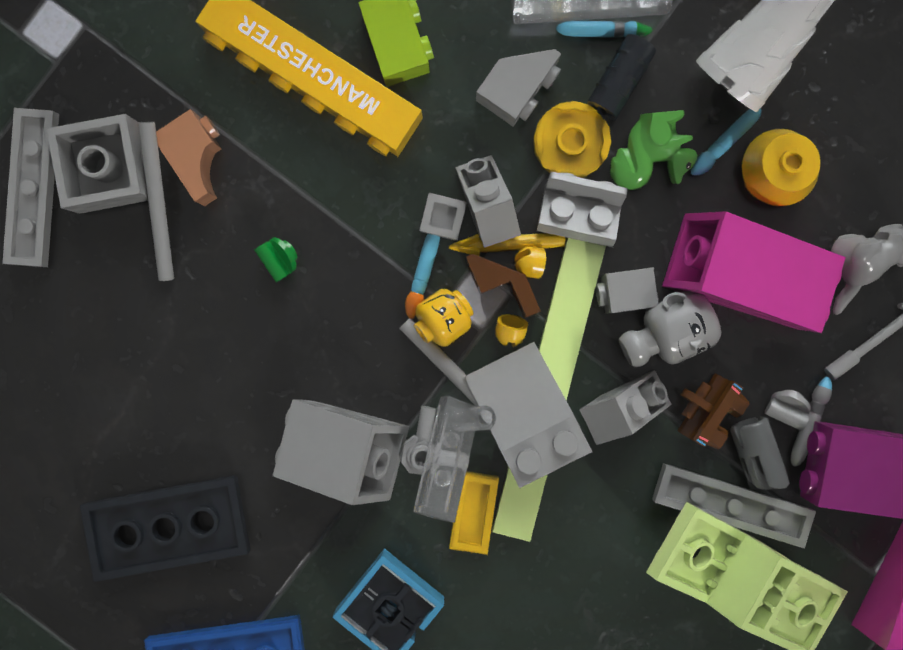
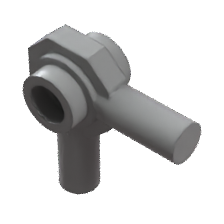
M421 406L416 435H413L403 443L400 461L409 473L428 475L438 466L460 469L468 468L469 454L440 450L432 439L436 408Z

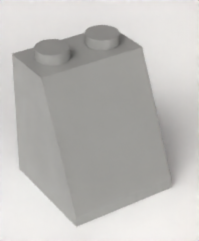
M292 399L291 407L285 417L286 426L281 445L275 455L276 464L273 476L350 505L389 501L400 464L402 446L406 441L409 426L317 401Z

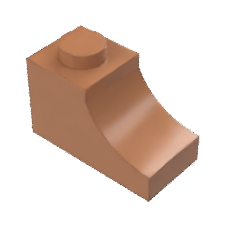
M190 109L156 131L157 143L193 200L206 206L217 199L210 180V167L215 153L221 150V147L215 140L220 134L207 115L201 118Z

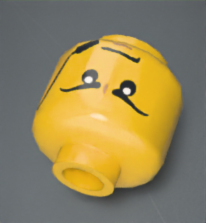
M439 289L417 305L416 317L418 322L414 324V327L424 342L429 343L433 341L439 346L446 347L469 331L472 324L470 317L474 314L473 309L458 290L451 292L448 289Z

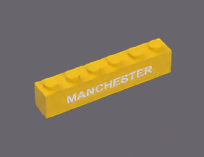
M208 0L195 21L205 32L202 38L220 51L228 47L238 54L235 59L253 72H256L258 67L271 75L268 81L285 93H289L290 89L295 90L304 96L301 100L304 105L318 114L326 110L337 117L334 123L351 135H354L356 131L369 138L367 145L384 156L391 152L398 157L423 119L421 109L251 0Z

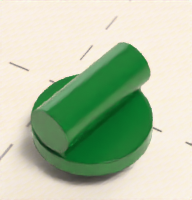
M273 237L254 249L275 282L280 281L296 270L297 253L288 241H282L279 238Z

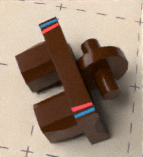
M714 373L709 383L702 382L695 393L684 388L680 395L689 403L682 412V415L686 418L677 431L703 447L709 445L720 449L728 438V431L719 424L727 413L735 418L742 416L750 404L741 393L743 387L735 381H730Z

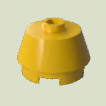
M773 129L757 136L747 147L742 160V175L745 187L749 193L756 199L773 206H788L801 201L812 191L819 176L820 155L816 146L807 137L788 129Z

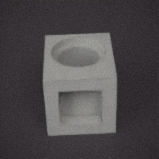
M654 267L607 273L600 276L601 283H596L597 302L599 307L604 306L605 314L653 308L659 305Z

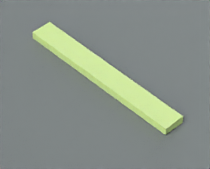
M571 238L566 239L538 348L566 400L606 248L603 245ZM508 466L492 528L493 533L531 541L547 475L519 488Z

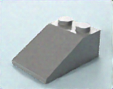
M535 342L464 376L519 488L592 452L572 410Z

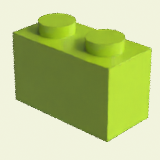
M363 0L358 2L386 87L430 73L428 60L433 59L434 55L428 36L420 37L416 23L422 22L416 0Z

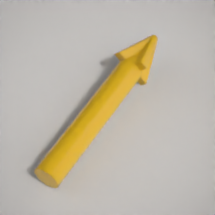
M548 233L522 234L484 248L479 235L476 234L449 245V249L479 256L480 253L514 251L531 246L558 248L565 247V237Z

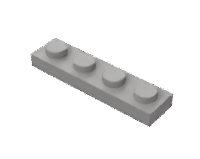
M14 108L2 264L48 268L55 175L46 129L58 126L59 114L55 111Z
M665 463L662 465L652 497L655 503L682 510L685 503L688 502L733 527L804 549L816 511L811 508Z

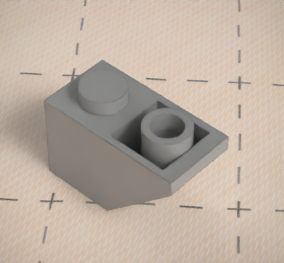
M556 49L499 59L477 90L476 101L513 127L519 118L526 121L539 102L534 96L541 86L549 89L560 73L561 69L556 65L561 53Z
M492 155L476 158L466 164L455 167L483 247L485 248L520 236L521 232L513 199Z
M653 370L600 395L582 407L580 412L596 445L634 434L672 404L664 384L660 381L656 371Z

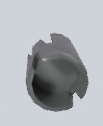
M762 416L761 420L758 421L754 417L732 425L730 432L749 488L751 490L787 488L789 485L788 475L769 419Z

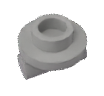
M778 391L772 394L764 414L803 431L809 420L808 415L811 406L804 396L797 391Z

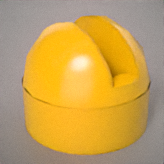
M533 246L522 248L515 255L516 270L529 278H541L546 264L545 249Z
M504 314L499 316L495 329L498 341L503 346H506L508 342L513 347L518 346L526 336L528 322L516 315Z

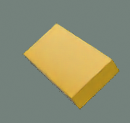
M460 471L449 549L488 555L499 476Z

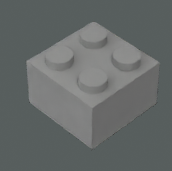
M121 114L46 129L62 209L80 214L148 201L139 122L127 114Z

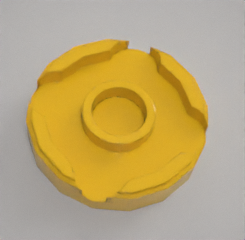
M577 101L559 103L547 111L537 123L533 137L535 156L542 168L549 173H571L577 177L585 178L597 171L608 157L611 145L610 128L605 119L603 120L602 116L597 113V110L588 104Z

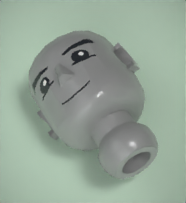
M682 291L671 293L663 301L659 302V305L656 307L648 308L643 319L644 329L624 332L619 338L621 349L629 364L639 367L645 365L650 357L658 354L662 360L669 364L680 363L715 346L722 332L718 317L705 295Z

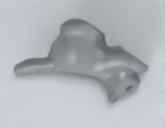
M902 224L883 226L872 238H866L864 235L847 234L839 236L834 241L831 252L846 257L842 268V277L846 285L835 298L833 307L835 315L842 313L862 286L879 279L895 264L898 267H903Z

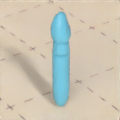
M761 108L757 112L749 109L736 120L707 151L700 154L691 169V174L701 175L709 171L714 166L716 160L728 151L758 121L762 112Z

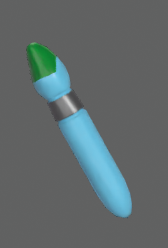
M566 21L556 27L557 32L571 37L614 38L634 34L642 38L652 32L650 26L637 21L626 23L615 21Z

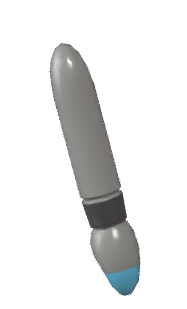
M829 377L823 378L812 393L808 423L803 431L799 430L792 448L791 463L793 466H799L805 460L808 454L807 439L813 431L814 421L820 422L825 404L831 398L832 382Z

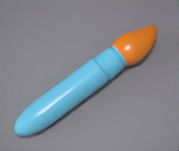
M427 234L423 243L412 283V291L408 294L405 302L406 314L410 319L415 317L417 305L424 301L423 294L429 282L440 242V237Z

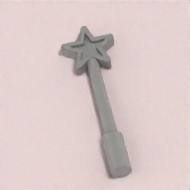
M903 303L897 305L898 309L903 310ZM903 314L855 350H848L824 368L826 375L835 381L858 364L863 355L903 326Z

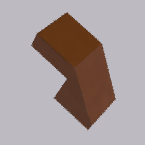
M475 254L466 257L465 260L480 295L509 283L523 318L541 311L525 274Z

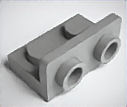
M551 172L543 194L537 231L613 248L617 239L621 206L626 198L627 188L616 186L608 181L598 182L580 178L571 173Z

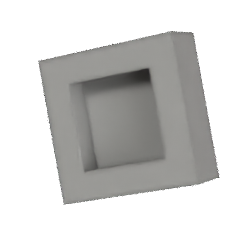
M429 193L419 231L458 241L467 202Z

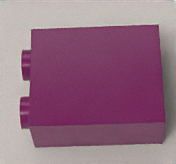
M814 421L813 431L807 439L808 457L806 468L801 473L799 480L800 497L821 508L903 519V434Z

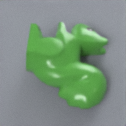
M684 110L640 114V119L630 131L627 148L618 149L616 156L611 159L610 174L618 186L629 190L641 189L652 177L653 163L666 161L670 181L673 184L681 183L683 175L694 166L698 156L693 149L681 148V145L693 140V135H680L676 132V122L684 117Z

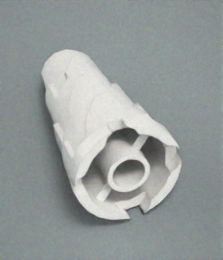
M761 0L741 21L738 20L699 56L696 62L718 84L724 85L728 89L727 92L745 106L757 112L788 73L792 65L791 62L814 34L816 24L835 0Z

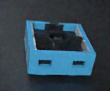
M384 548L337 606L332 618L372 650H409L415 642L416 630L420 628L424 631L444 606V596Z

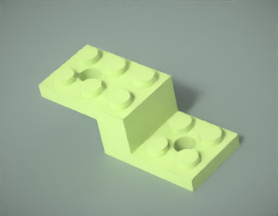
M688 502L685 503L646 571L655 580L707 603L739 628L788 650H815L848 593L845 589L791 561L758 539ZM701 547L699 554L693 558L694 553Z

